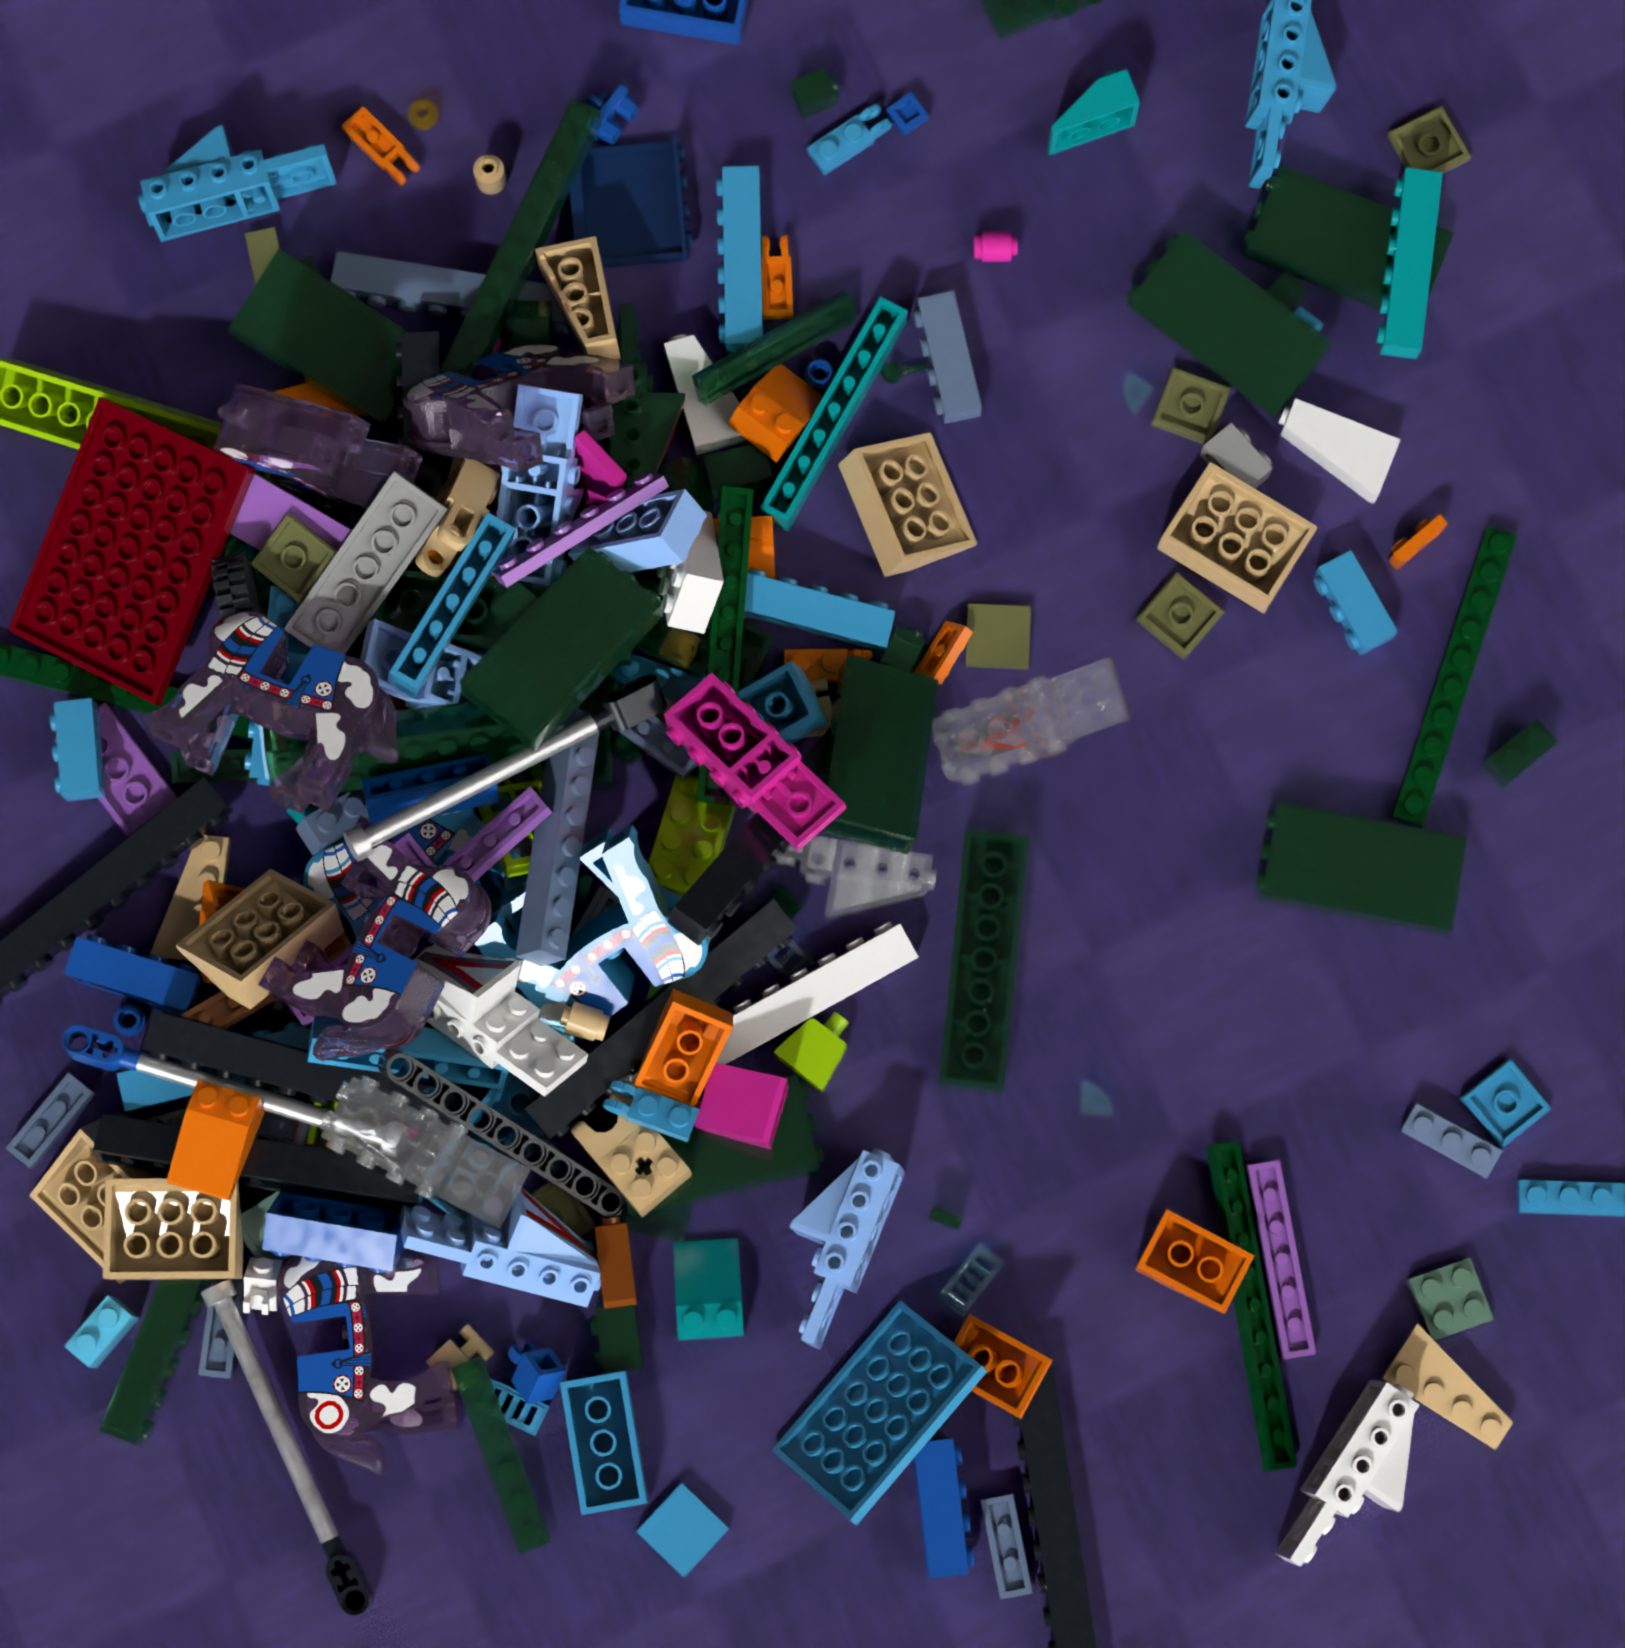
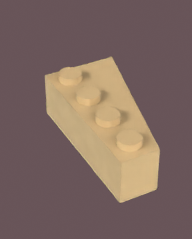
M596 236L536 248L535 252L540 271L585 356L599 359L598 362L589 364L595 365L621 359Z

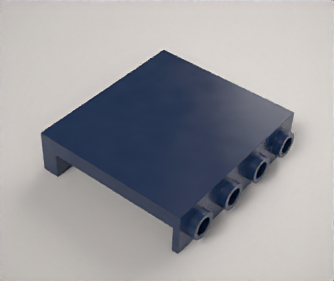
M672 133V141L586 149H579L578 142L566 143L574 240L596 236L603 268L688 260L687 250L693 249L691 231H685L684 221L690 220L689 202L682 201V192L688 191L686 173H680L679 163L685 162L684 145L677 144L676 133Z

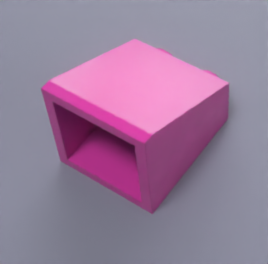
M716 1063L704 1087L702 1100L698 1101L695 1108L700 1109L694 1124L695 1128L771 1150L789 1089L787 1078Z

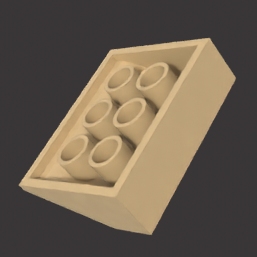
M931 432L855 448L838 464L884 577L914 570L977 545V541Z
M1210 462L1164 532L1157 549L1264 614L1318 526Z
M269 869L178 942L176 947L229 998L252 1009L345 931L336 903Z
M99 1119L78 1130L29 1196L103 1268L106 1179L161 1177L154 1171L97 1162L93 1147L101 1121ZM116 1280V1281H117L119 1284H122L125 1280Z
M167 1178L106 1179L103 1279H243V1236L239 1182L236 1184L231 1200L227 1201L169 1184L166 1181Z

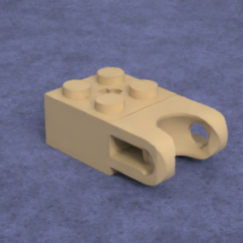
M472 456L462 460L442 484L435 496V499L445 505L448 510L419 549L415 561L416 565L430 576L439 577L450 565L457 551H462L472 540L477 526L481 524L487 512H490L486 508L487 504L490 505L499 491L495 486L500 474ZM429 551H436L441 555L439 564L431 562L428 557Z
M615 1092L609 1095V1099L622 1102L629 1107L631 1106L632 1101L630 1098ZM618 1115L617 1123L613 1129L605 1133L595 1132L584 1121H577L570 1128L576 1140L642 1218L692 1176L689 1167L659 1132L626 1121L625 1117ZM641 1163H652L650 1165L652 1172L649 1175H645L644 1172L641 1175L637 1173L640 1170L639 1165Z

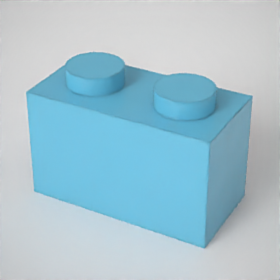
M107 1295L64 1347L87 1367L97 1369L138 1321L139 1317L116 1297Z

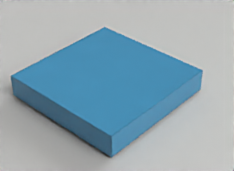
M1511 1058L1459 1098L1500 1148H1504L1552 1109Z
M681 1483L636 1532L682 1577H685L730 1528Z

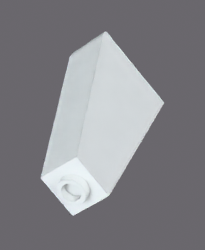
M681 334L670 338L669 342L664 343L665 356L681 408L683 406L682 411L696 456L748 441L727 425L740 403L695 336L686 337V335Z
M1296 398L1291 408L1285 406L1279 420V424L1284 425L1280 435L1366 501L1374 504L1401 439Z

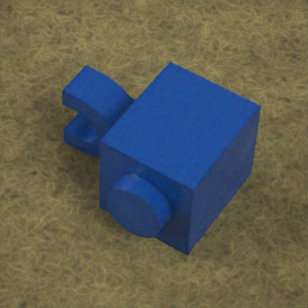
M528 1342L522 1352L517 1344L511 1345L507 1355L513 1363L518 1365L511 1382L526 1404L554 1399L566 1369L552 1349L536 1350L534 1344Z

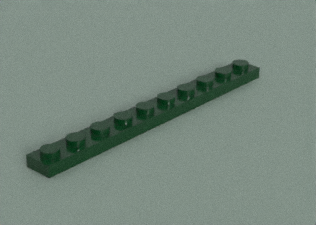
M722 486L720 488L716 541L724 582L710 617L706 677L713 673L721 682H727L734 689L738 697L754 489ZM704 764L699 766L696 803L728 806L730 799L724 789L711 778L709 774L711 771Z
M1491 526L1485 528L1391 816L1392 819L1419 828L1424 826L1518 535Z
M0 643V677L81 698H92L96 702L106 703L217 733V720L223 718L233 724L228 734L229 736L253 742V738H248L249 722L252 719L247 713L248 709L237 707L231 709V707L217 701L218 698L206 696L181 718L179 710L186 704L183 697V689L169 686L162 705H154L66 659Z
M1238 1141L1206 1146L1222 1238L1255 1255L1233 1297L1263 1472L1297 1467L1240 1143Z

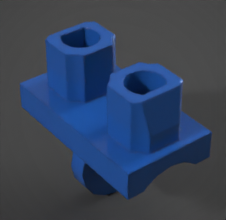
M622 84L619 85L611 97L607 92L603 91L599 97L589 94L585 99L590 107L585 113V116L591 120L587 125L591 132L589 138L596 143L601 138L614 145L622 133V128L613 121L619 115L630 123L638 115L639 106L629 97L628 89Z

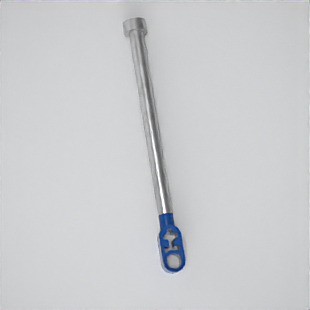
M72 1025L62 1035V1044L68 1055L73 1060L108 1071H116L125 1067L195 1089L197 1081L201 1080L261 1097L264 1111L381 1146V1154L394 1158L399 1157L404 1145L407 1127L391 1122L387 1128L212 1073L184 1067L173 1061L158 1060L149 1057L147 1053L124 1047L121 1040L115 1035L83 1025ZM76 1038H87V1043L83 1048H71V1044ZM112 1047H114L117 1053H112L106 1058L103 1051L110 1052Z

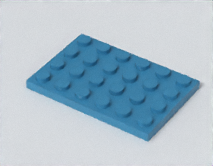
M899 1301L775 1445L772 1451L857 1526L988 1371L902 1301Z

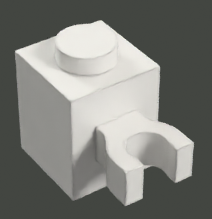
M250 1257L244 1274L243 1313H250V1309L262 1310L263 1315H268L269 1311L277 1312L283 1293V1260Z

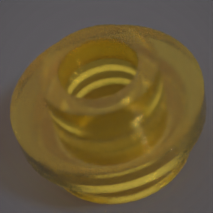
M421 99L415 101L409 107L408 118L415 128L427 130L437 123L439 112L437 106L432 101ZM419 111H428L425 117L418 116Z

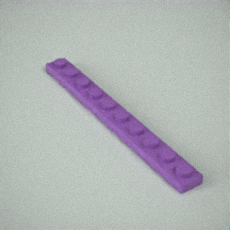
M529 787L430 876L433 878L441 870L452 869L455 872V876L464 878L468 887L471 886L553 812L540 796ZM445 893L436 901L437 905L449 894ZM435 904L432 910L435 911L438 906ZM393 914L377 943L396 952L406 935L403 934L412 922ZM366 933L359 938L360 941H363ZM357 941L322 972L344 970L342 981H345L356 956L352 952ZM350 986V992H352L357 986ZM325 990L317 999H306L295 995L286 1003L300 1023L308 1030L312 1027L315 1011L328 1013L335 1007L329 997L331 990Z

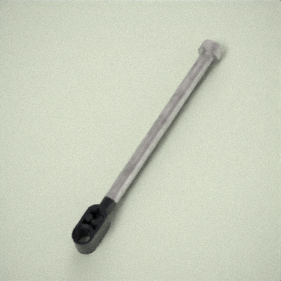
M656 675L641 676L607 693L601 699L602 709L365 829L357 825L343 832L350 852L359 862L374 854L372 847L611 726L613 731H624L661 713L667 708V703Z
M231 1279L223 1281L201 1292L207 1308L215 1307L328 1559L326 1575L339 1605L348 1615H360L369 1609L373 1603L374 1594L358 1558L353 1553L346 1552L232 1297L238 1294ZM340 1562L350 1565V1569L346 1571L349 1582L354 1578L357 1579L356 1583L351 1584L343 1589L342 1585L348 1582L346 1575L343 1572L338 1574L336 1571ZM352 1590H358L364 1595L365 1602L363 1607L357 1608L350 1604L349 1594Z

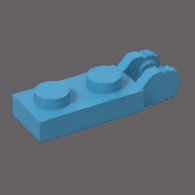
M873 104L859 116L855 115L807 147V153L824 176L872 145L875 139L891 129L893 123L888 118L874 125L870 131L865 126L866 123L880 114L882 109L879 104Z
M612 1081L610 1088L613 1092L633 1099L629 1107L614 1099H606L603 1103L605 1110L625 1117L626 1121L688 1142L700 1109L639 1087L636 1089L622 1081Z

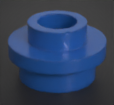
M813 360L805 368V381L815 390L827 389L835 377V369L827 360ZM821 371L826 376L824 379L818 380L814 377V374Z
M126 1004L115 1012L113 1024L120 1034L131 1037L139 1034L144 1029L146 1016L138 1006ZM130 1015H134L136 1019L134 1025L126 1026L125 1019Z

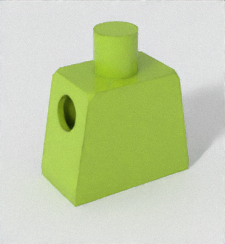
M835 1011L824 1025L811 1017L776 1048L774 1056L819 1092L823 1093L847 1050L848 1045L839 1036L849 1022Z

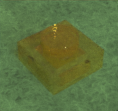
M672 627L659 651V656L688 670L702 640L682 629Z

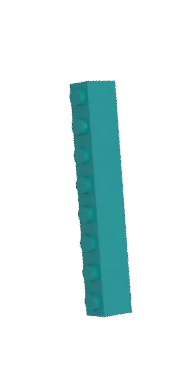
M880 296L760 507V515L772 516L773 525L789 532L907 324L908 310Z

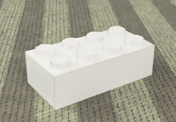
M704 511L707 517L701 526L699 535L695 538L689 549L688 557L680 564L657 567L656 573L657 577H660L661 580L659 594L663 595L662 612L666 613L667 626L702 634L705 633L724 582L712 513Z

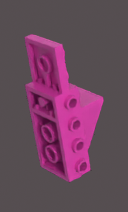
M710 673L664 713L668 727L666 733L669 738L678 746L682 743L689 750L688 755L698 766L704 764L711 771L709 773L711 778L724 789L732 804L737 809L739 807L744 809L747 806L755 814L758 812L797 851L802 849L846 809L845 802L801 762L802 755L798 749L791 743L787 744L773 725L769 722L765 723L759 718L756 710L748 702L741 701L736 696L734 689L727 682H721L713 673Z

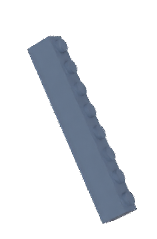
M340 251L336 252L330 288L333 295L340 301L354 303L355 300L367 301L369 305L383 308L386 305L398 306V309L405 312H415L416 309L424 310L436 317H445L446 314L458 316L459 319L468 322H475L477 319L487 320L490 324L499 327H505L507 324L519 325L521 329L532 332L537 331V329L550 330V333L557 336H567L568 333L574 334L548 284Z
M576 707L552 716L550 734L590 715V713ZM599 732L546 758L540 798L553 813L535 828L515 955L538 966L566 960L580 866L579 856L583 846Z

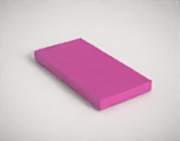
M584 430L575 436V457L578 458L577 465L580 466V478L574 486L584 488V495L579 504L582 511L589 506H599L607 501V496L611 492L624 488L627 477L623 469Z

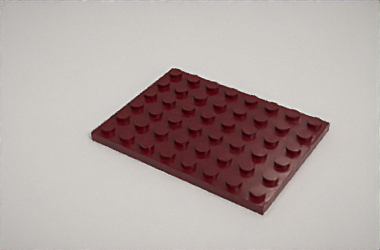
M99 397L8 631L154 705H162L211 582V571H213L211 568L212 558L221 557L255 468L242 464L217 450L115 402Z

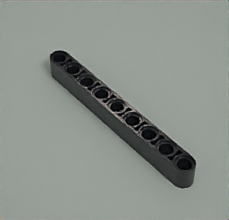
M388 1049L380 1055L378 1068L380 1073L585 1205L606 1217H616L624 1210L625 1197L617 1188L410 1055L397 1049ZM401 1058L403 1061L401 1070L392 1074L390 1070L391 1063L395 1059ZM424 1075H428L429 1085L426 1089L419 1091L417 1087L419 1079ZM455 1092V1103L451 1107L446 1108L444 1105L445 1097L449 1093ZM481 1109V1120L477 1124L472 1125V1114L476 1110ZM507 1126L508 1136L504 1140L498 1141L497 1134L499 1130ZM533 1143L535 1146L533 1154L525 1158V1147ZM559 1160L560 1169L557 1173L551 1175V1164ZM585 1176V1187L577 1191V1181ZM611 1193V1202L608 1206L602 1207L603 1197Z

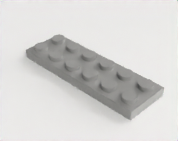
M394 471L289 620L284 630L310 648L315 644L345 655L448 508L397 471Z

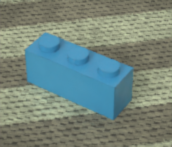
M1352 550L1318 567L1314 574L1315 587L1321 596L1326 595L1331 604L1329 606L1330 613L1337 623H1342L1346 631L1344 633L1345 639L1352 650L1356 649L1361 656L1394 638L1398 631Z
M92 698L54 702V712H50V725L52 731H56L57 743L52 744L53 759L55 762H58L59 774L54 776L56 792L61 793V796L66 801L105 797L98 704Z

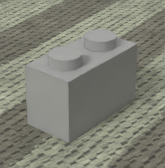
M1232 422L1203 445L1200 456L1208 464L1212 462L1253 488H1257L1269 478L1273 469L1270 466L1272 463L1269 457L1263 451H1257L1250 444L1251 439L1242 428H1236Z

